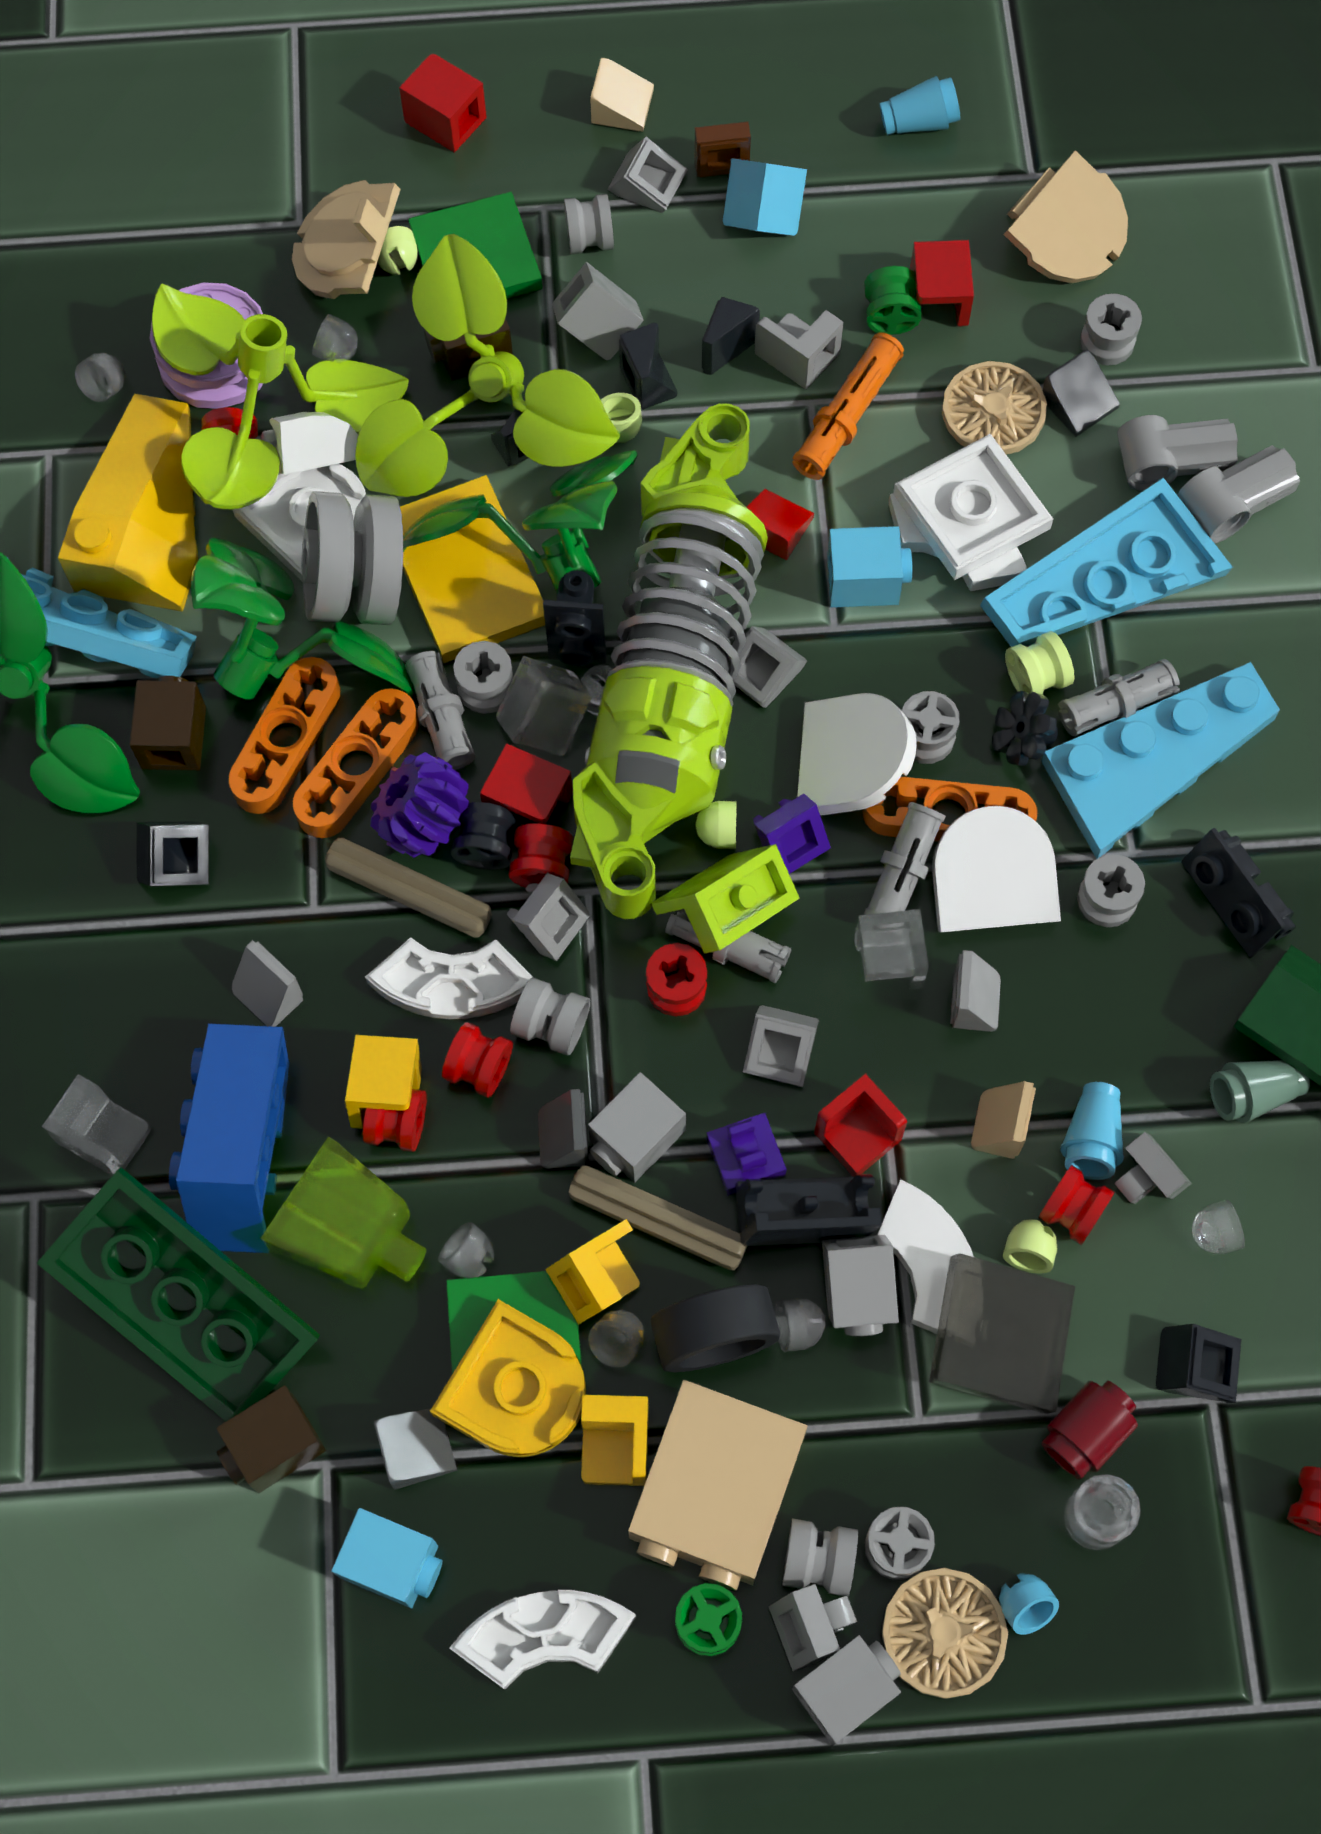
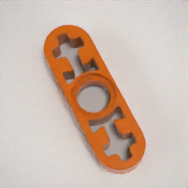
M306 657L296 661L289 667L229 773V785L237 804L245 811L263 814L274 810L282 803L340 698V686L334 668L327 661L317 657ZM317 678H320L324 690L313 689L304 702L305 696L301 684L312 685ZM303 702H304V705H305V708H306V711H307L308 716H306V715L300 710V707H301V705H302ZM283 723H293L302 730L299 740L289 747H277L269 741L272 730ZM263 753L271 760L265 774L270 786L268 789L258 787L251 794L246 781L247 779L257 781L262 776L267 767L263 755L260 754Z
M393 688L383 689L374 693L297 789L293 797V809L298 823L305 833L316 838H328L341 832L416 736L419 720L414 701L407 693ZM397 710H400L403 722L400 725L390 722L382 730L380 714L384 712L387 715H393ZM378 734L380 735L382 746L385 748H380L374 740ZM352 751H364L373 757L370 769L361 775H349L340 769L342 759ZM330 777H332L339 786L335 792L333 791L330 779H328ZM331 796L330 802L333 812L330 815L320 812L313 818L310 804L313 801L323 804Z
M900 777L895 785L884 794L885 796L896 797V804L899 808L895 816L884 815V807L881 805L884 800L877 805L862 809L863 818L867 826L877 834L897 837L908 812V805L910 802L916 803L917 797L925 798L923 806L930 809L941 800L951 799L959 802L964 807L966 813L978 809L977 804H984L985 807L1003 806L1023 812L1035 821L1037 820L1035 802L1026 792L1020 789L911 777ZM941 823L934 841H939L950 825Z

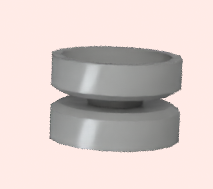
M317 491L311 493L306 511L301 557L305 614L309 621L338 623L348 610L351 598L353 612L361 624L391 625L393 623L399 606L403 569L402 514L399 501L395 496L365 494L356 507L353 518L351 505L343 493Z

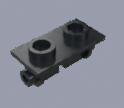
M573 570L566 573L559 581L557 601H543L549 659L560 660L564 664L578 667L587 666L592 662L606 663L607 660L603 604L593 603L594 582L583 571Z
M1213 828L1184 857L1181 863L1251 958L1273 937L1277 941L1296 928L1290 919L1294 912L1291 908L1286 907L1269 882L1257 886L1253 879L1261 871L1241 845L1242 841L1238 836L1231 837L1226 830L1218 832L1216 828Z

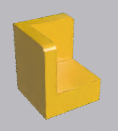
M355 1035L345 1097L351 1128L363 1129L366 1108L405 1111L410 1107L412 1089L420 1088L422 1074L418 1039Z
M627 1219L545 1269L578 1325L617 1302L640 1285L639 1279L616 1243L617 1240L633 1231Z
M582 1395L581 1422L583 1427L581 1478L585 1484L645 1486L647 1481L648 1397Z

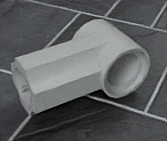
M1145 415L1127 421L1117 431L1127 483L1132 489L1138 491L1146 490L1162 478L1169 484L1177 476L1199 474L1211 467H1218L1221 471H1224L1236 465L1238 460L1237 433L1234 423H1230L1228 419L1168 425L1163 417Z
M1271 445L1224 471H1221L1218 467H1211L1200 472L1180 489L1177 496L1212 541L1219 543L1239 531L1249 521L1252 514L1295 492L1300 479L1296 472V463L1285 448L1277 449Z

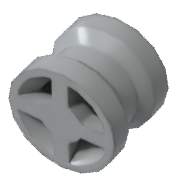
M596 195L592 201L580 202L575 197L564 199L570 254H580L586 247L598 246L603 251L613 250L614 239L608 195Z
M1117 293L1105 294L1096 298L1089 305L1086 314L1085 324L1080 337L1081 349L1083 351L1088 350L1095 357L1097 363L1102 365H1117L1126 361L1133 352L1136 336L1142 322L1141 310L1137 304L1127 296ZM1109 324L1116 325L1120 328V331H1115L1114 326Z
M479 641L465 646L458 653L453 668L458 695L464 706L474 712L483 714L497 712L504 708L512 699L515 690L511 659L506 650L496 643ZM482 669V674L477 677L475 674Z
M923 691L912 695L905 702L902 712L914 727L916 734V755L914 761L921 764H933L943 760L953 748L960 723L959 711L955 703L944 694L935 691ZM919 728L923 730V735L919 732Z
M1117 854L1103 855L1094 860L1085 872L1084 880L1081 882L1077 895L1079 909L1085 918L1095 925L1103 927H1115L1127 922L1134 914L1137 904L1143 896L1145 888L1143 872L1134 861ZM1110 882L1109 885L1103 886V883Z
M892 1507L881 1512L872 1522L865 1538V1555L871 1567L881 1576L892 1580L908 1579L918 1574L931 1559L935 1547L934 1532L928 1520L918 1511L908 1507ZM881 1544H887L889 1546L890 1550L894 1553V1558L893 1554L889 1551L888 1547Z

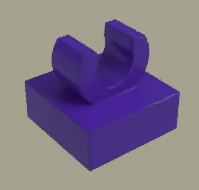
M805 794L792 801L788 799L778 802L780 808L765 818L760 815L753 818L762 847L776 844L789 874L831 848L817 804Z
M766 1113L706 1132V1140L727 1196L736 1193L735 1184L738 1181H745L746 1179L775 1180L786 1176L787 1169Z

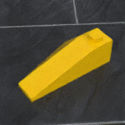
M134 393L73 510L58 555V560L74 592L85 589L106 598L183 612L191 587L192 571L198 562V548L195 540L194 516H196L193 490L186 481L181 466L183 448L191 437L190 408L188 403Z

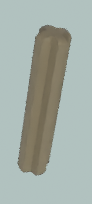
M345 838L335 839L325 857L327 868L330 871L472 937H480L491 920L492 913L488 904Z
M581 1166L571 1182L568 1195L572 1200L620 1222L627 1219L632 1227L727 1270H735L745 1254L747 1246L741 1243L740 1233L590 1166Z

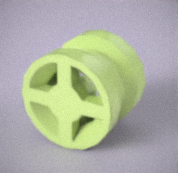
M1049 631L1039 635L1035 644L1028 647L1018 644L1006 649V666L1017 692H1035L1043 695L1044 690L1053 686L1057 689H1062L1073 684L1075 678L1072 660L1063 641L1055 632Z

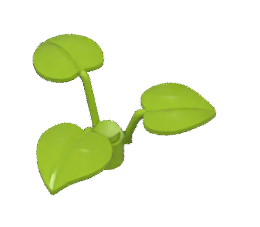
M455 234L444 236L417 275L412 293L413 308L419 323L430 335L443 341H452L464 335L466 344L480 354L481 358L472 365L469 371V385L471 389L429 416L425 421H423L417 407L404 399L389 401L372 411L361 427L356 444V467L362 484L369 491L401 497L417 496L434 488L446 472L448 451L443 439L431 429L478 398L486 402H497L510 395L512 396L514 408L523 412L517 419L513 429L515 443L527 457L539 464L552 467L576 465L589 461L612 447L619 440L620 434L609 419L598 394L585 379L576 373L564 369H554L539 374L528 384L525 392V401L523 400L524 385L522 383L524 380V370L521 362L511 353L502 351L495 353L492 345L483 344L475 336V334L487 335L494 333L503 325L507 313V299L503 284L492 265L475 246Z
M161 284L157 291L152 313L153 337L161 357L170 366L187 374L206 375L212 372L220 361L226 365H233L238 359L240 370L248 378L238 435L224 428H207L192 435L183 448L181 466L186 481L205 504H210L214 508L237 509L249 506L266 496L277 481L280 466L277 449L267 441L248 439L251 430L259 383L271 382L283 371L284 364H286L302 399L306 402H316L315 412H324L349 423L358 435L366 418L372 411L389 401L401 399L408 388L409 379L400 374L375 365L343 359L318 362L308 369L305 381L295 360V348L290 345L286 346L287 330L279 319L266 314H257L244 319L236 309L226 303L209 297L184 293L165 284Z

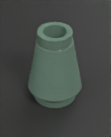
M1283 1060L1230 1062L1223 1066L1222 1071L1215 1072L1212 1075L1210 1093L1216 1111L1224 1120L1236 1119L1240 1123H1247L1298 1096L1307 1094L1310 1082L1309 1077Z

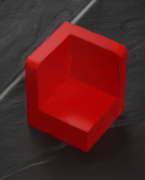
M430 54L399 87L405 122L454 153L487 118L483 82L436 54Z
M969 240L914 242L910 269L915 272L918 303H955L957 326H969L974 299Z
M506 743L480 792L481 802L500 805L537 823L545 824L548 822L558 801L568 803L573 794L571 771Z
M865 1073L818 1113L814 1134L846 1170L855 1177L865 1172L902 1141L907 1119Z

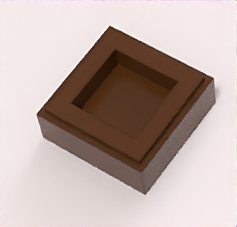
M748 122L695 127L694 162L697 177L729 174L732 158L750 161L751 134Z

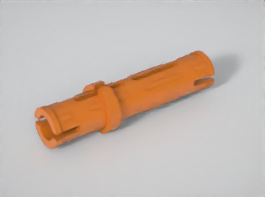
M886 333L875 334L871 340L872 342L852 372L847 376L846 381L829 406L819 409L813 419V430L792 458L794 459L792 461L794 467L802 475L813 480L822 479L840 448L852 442L857 434L856 424L878 394V391L897 362L904 356V348L895 337Z

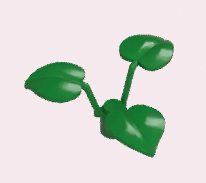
M637 450L624 451L612 456L589 460L567 471L551 485L550 492L553 497L565 496L556 503L537 509L522 521V526L527 531L539 529L558 530L559 534L550 537L541 544L544 551L543 555H539L493 505L486 503L487 500L484 494L455 499L425 513L404 533L403 552L408 546L454 533L476 518H488L532 562L537 574L547 571L557 594L560 579L566 573L573 570L587 573L592 578L595 589L600 585L601 579L587 550L589 545L584 536L583 529L603 530L607 509L617 493V486L611 480L620 475L630 464L634 465L638 457Z
M210 538L206 544L207 556H202L192 571L191 595L193 608L220 609L246 617L241 633L236 636L213 674L216 681L224 689L240 698L253 699L269 674L280 678L287 667L317 645L328 643L335 653L348 662L389 681L404 690L411 698L413 697L415 689L405 664L399 655L379 637L345 622L339 621L335 623L332 630L329 628L320 629L284 657L278 659L275 654L279 648L277 642L268 634L256 629L258 622L274 626L282 623L285 618L284 609L272 595L284 600H290L295 590L292 579L280 565L265 555L220 538Z
M0 552V693L12 699L25 698L30 695L35 696L36 743L44 752L36 757L30 767V775L38 790L52 803L75 812L104 813L117 810L134 802L138 798L140 790L133 780L123 751L107 733L88 724H69L59 728L54 733L52 739H49L47 735L46 695L50 687L42 681L52 663L51 652L45 646L48 635L46 619L35 594L25 578L12 562Z

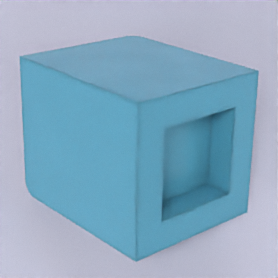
M732 158L723 224L754 231L796 235L807 169Z

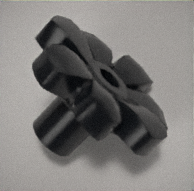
M1019 691L1010 699L1011 709L998 708L995 723L1004 730L993 734L992 746L995 751L1006 753L1008 763L1025 766L1029 758L1039 759L1045 753L1046 746H1050L1055 742L1058 735L1057 720L1045 714L1049 704L1046 696L1035 692Z

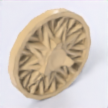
M987 361L970 365L953 377L944 392L942 416L948 432L960 445L966 447L991 434L1007 455L1019 452L1035 441L1045 423L1047 401L1040 384L1027 371L1010 363Z
M941 1568L920 1572L898 1588L885 1610L882 1637L885 1650L901 1672L900 1679L922 1694L947 1699L969 1695L992 1679L1004 1660L1008 1631L1002 1608L986 1585L968 1573Z

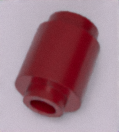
M1107 1380L1102 1386L1093 1381H1088L1047 1426L1049 1435L1041 1442V1445L1061 1468L1076 1479L1081 1480L1089 1470L1096 1473L1138 1427L1136 1419L1131 1414L1136 1409V1405L1121 1388L1111 1381Z

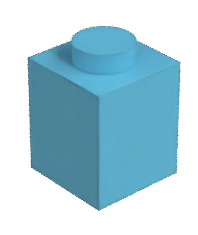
M899 526L830 529L827 551L830 608L899 605L902 583L912 582L911 548H901Z
M359 1508L331 1572L340 1579L412 1609L418 1595L428 1598L440 1573L443 1560L434 1557L438 1545L433 1538Z

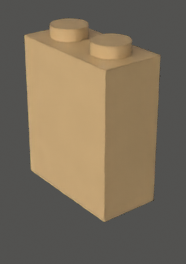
M683 1380L628 1530L629 1539L640 1543L637 1553L647 1559L670 1567H674L677 1557L702 1566L699 1574L700 1578L726 1589L737 1591L740 1581L753 1586L808 1425Z

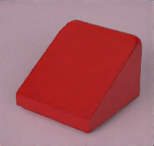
M764 489L747 506L765 526L768 536L765 550L785 560H788L814 518L813 512L767 489Z

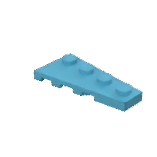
M1162 478L987 595L980 606L1011 647L1018 644L1029 646L1035 644L1039 635L1049 631H1053L1057 635L1066 633L1226 576L1233 567L1167 481Z
M35 568L27 570L26 575L21 574L35 594L45 616L48 629L45 646L59 645L82 652L88 659L97 662L115 661L138 668L141 673L152 678H159L161 676L180 677L193 657L197 638L193 634L133 609L123 610L116 614L108 610V605L103 601L104 597L85 589L77 593L61 591L52 587L54 576Z
M1249 662L1141 709L1134 715L1127 718L1123 717L1049 749L1043 754L1041 762L1094 856L1098 859L1131 829H1137L1152 817L1154 812L1176 794L1180 795L1194 784L1198 777L1215 763L1222 762L1274 721L1280 709L1254 666Z

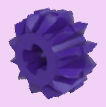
M426 752L418 756L410 754L404 758L400 768H391L390 777L385 783L379 785L381 789L379 797L371 804L374 814L371 817L370 826L378 832V836L387 841L388 846L399 853H406L413 858L420 854L430 856L435 852L439 842L448 843L450 832L454 827L461 825L458 819L460 814L468 808L469 801L465 796L468 792L469 784L460 777V773L452 769V765L440 757H433Z

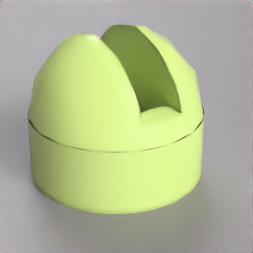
M394 226L389 227L377 263L384 271L393 275H400L401 268L407 267L410 271L418 260V249L413 232L409 228Z
M613 393L602 398L601 402L620 434L617 443H626L635 438L642 424L639 400L628 393Z
M715 801L708 808L699 812L695 826L698 836L704 843L717 849H736V801Z
M1023 1220L1014 1226L1008 1235L1003 1258L1011 1266L1025 1272L1037 1274L1050 1272L1053 1269L1057 1254L1056 1235L1050 1227L1043 1226L1039 1220Z

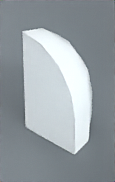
M301 412L271 418L269 421L273 430L263 431L261 435V440L271 443L277 449L280 460L279 472L283 475L356 460V444L359 435L349 423L324 412Z

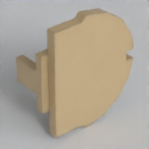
M1075 150L1056 173L1049 167L1038 181L1022 195L1007 213L1015 221L1003 234L1027 257L1028 265L1044 276L1063 282L1077 283L1095 279L1109 269L1113 264L1106 258L1107 255L1113 261L1120 257L1127 242L1128 215L1121 193L1106 173H1098Z
M366 180L346 184L325 196L305 217L297 232L303 241L302 243H294L292 262L297 278L316 296L335 299L340 294L368 293L400 188L395 183L369 184Z

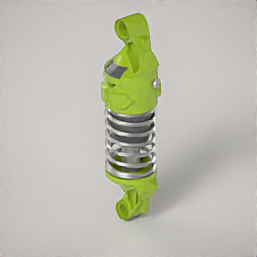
M716 404L709 407L692 423L680 439L665 437L660 463L651 468L640 483L641 514L643 517L639 536L643 545L637 548L633 557L638 570L633 571L628 580L633 594L625 598L622 606L628 619L620 622L616 631L623 644L616 646L611 655L616 668L609 671L605 680L591 746L585 754L586 767L573 779L574 814L577 829L570 856L571 864L591 867L606 909L613 915L623 919H635L644 915L652 908L651 903L656 899L655 864L644 844L674 822L708 808L715 797L720 770L726 764V751L724 748L733 710L732 699L736 693L733 679L736 678L741 668L738 655L742 652L746 643L744 629H746L752 616L749 605L752 603L757 592L754 581L762 568L761 560L764 556L768 539L764 524L736 498L725 481L730 477L738 475L745 468L749 453L750 421L743 410L732 404ZM719 439H728V440H730V441H732V442H729V443H719V442H716V440H719ZM649 552L660 563H650L647 565L645 562L647 553ZM669 572L671 577L669 579L657 573ZM642 576H646L652 582L662 587L641 589L639 583ZM742 577V579L734 583L725 580L727 578ZM745 587V591L742 596L738 590H741ZM730 594L737 603L724 608L714 596ZM640 600L642 603L639 613L636 614L634 607L636 602ZM740 612L739 618L736 620L733 615ZM734 636L735 640L731 645L729 638ZM624 875H634L643 881L639 887L632 890H623L613 884L616 879Z

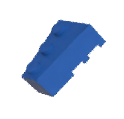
M208 1024L204 1047L195 1048L192 1055L191 1080L192 1084L196 1086L193 1099H184L182 1104L180 1130L181 1135L185 1139L182 1152L174 1151L171 1156L169 1185L171 1190L179 1191L186 1222L220 1251L269 1253L271 1233L266 1228L263 1204L265 1195H275L277 1175L269 1173L275 1138H281L289 1072V1059L283 1027Z

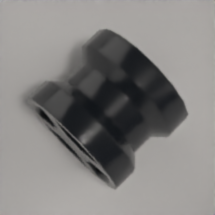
M484 802L469 803L468 808L460 814L458 819L461 823V833L452 843V857L459 863L478 869L496 870L508 867L512 851L507 842L508 837L516 830L518 820L516 814L500 805Z

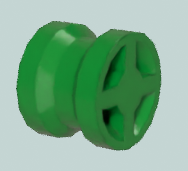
M887 266L874 270L866 277L864 281L865 298L870 302L866 309L867 325L872 331L896 335L911 331L918 326L922 320L921 305L915 298L917 293L915 272L902 266Z
M704 1583L692 1587L682 1596L676 1607L675 1627L678 1637L688 1650L699 1656L713 1657L726 1652L734 1645L740 1634L742 1612L739 1602L729 1590L718 1584Z

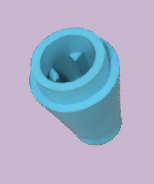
M936 75L890 98L888 101L879 103L886 135L896 132L899 134L949 129V123L961 120L957 94L951 77L939 80Z
M1090 1082L1084 1085L1082 1096L1079 1099L1060 1151L1065 1157V1168L1068 1170L1071 1165L1075 1166L1083 1172V1176L1086 1179H1108L1115 1174L1116 1166L1120 1165L1124 1160L1120 1105L1121 1093L1117 1087L1104 1082Z

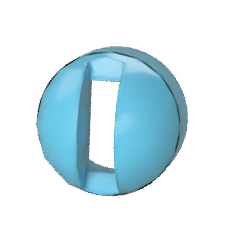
M1020 1573L1017 1575L1020 1580L1019 1583L1011 1588L1006 1583L1002 1586L999 1602L1004 1617L1017 1634L1024 1635L1033 1633L1047 1625L1056 1615L1059 1609V1601L1048 1585L1040 1578L1032 1574Z

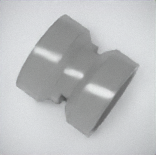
M532 977L524 987L515 1008L510 1028L511 1035L527 1041L537 1037L547 1041L551 1050L569 1056L573 1052L583 1031L590 1008V998L574 992L567 995L559 994L553 991L550 983Z
M792 1518L782 1586L802 1589L810 1583L823 1586L828 1594L849 1597L855 1567L858 1529L838 1526L831 1532L818 1531L813 1522Z

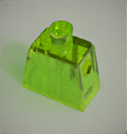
M330 1137L326 1139L261 1237L268 1250L275 1256L363 1289L368 1284L379 1266L402 1280L409 1281L418 1270L426 1254L425 1247L401 1234L411 1215L406 1202Z

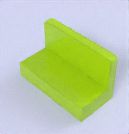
M776 844L730 854L651 904L656 915L685 909L703 952L709 953L722 950L800 898Z

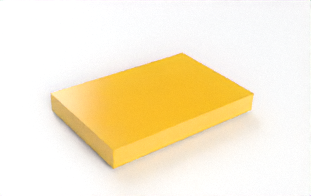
M487 475L400 506L403 535L414 522L433 508L449 501L472 495L484 494L487 500L486 503L493 505L505 519L506 517ZM476 518L454 533L408 546L403 552V571L443 663L454 660L465 646L473 642L488 641L497 644L545 625L543 598L521 550L492 520Z

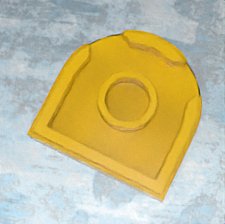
M498 1299L430 1412L434 1417L494 1452L513 1457L537 1455L560 1444L577 1425L582 1414V1395H586L584 1372L573 1348L563 1337Z

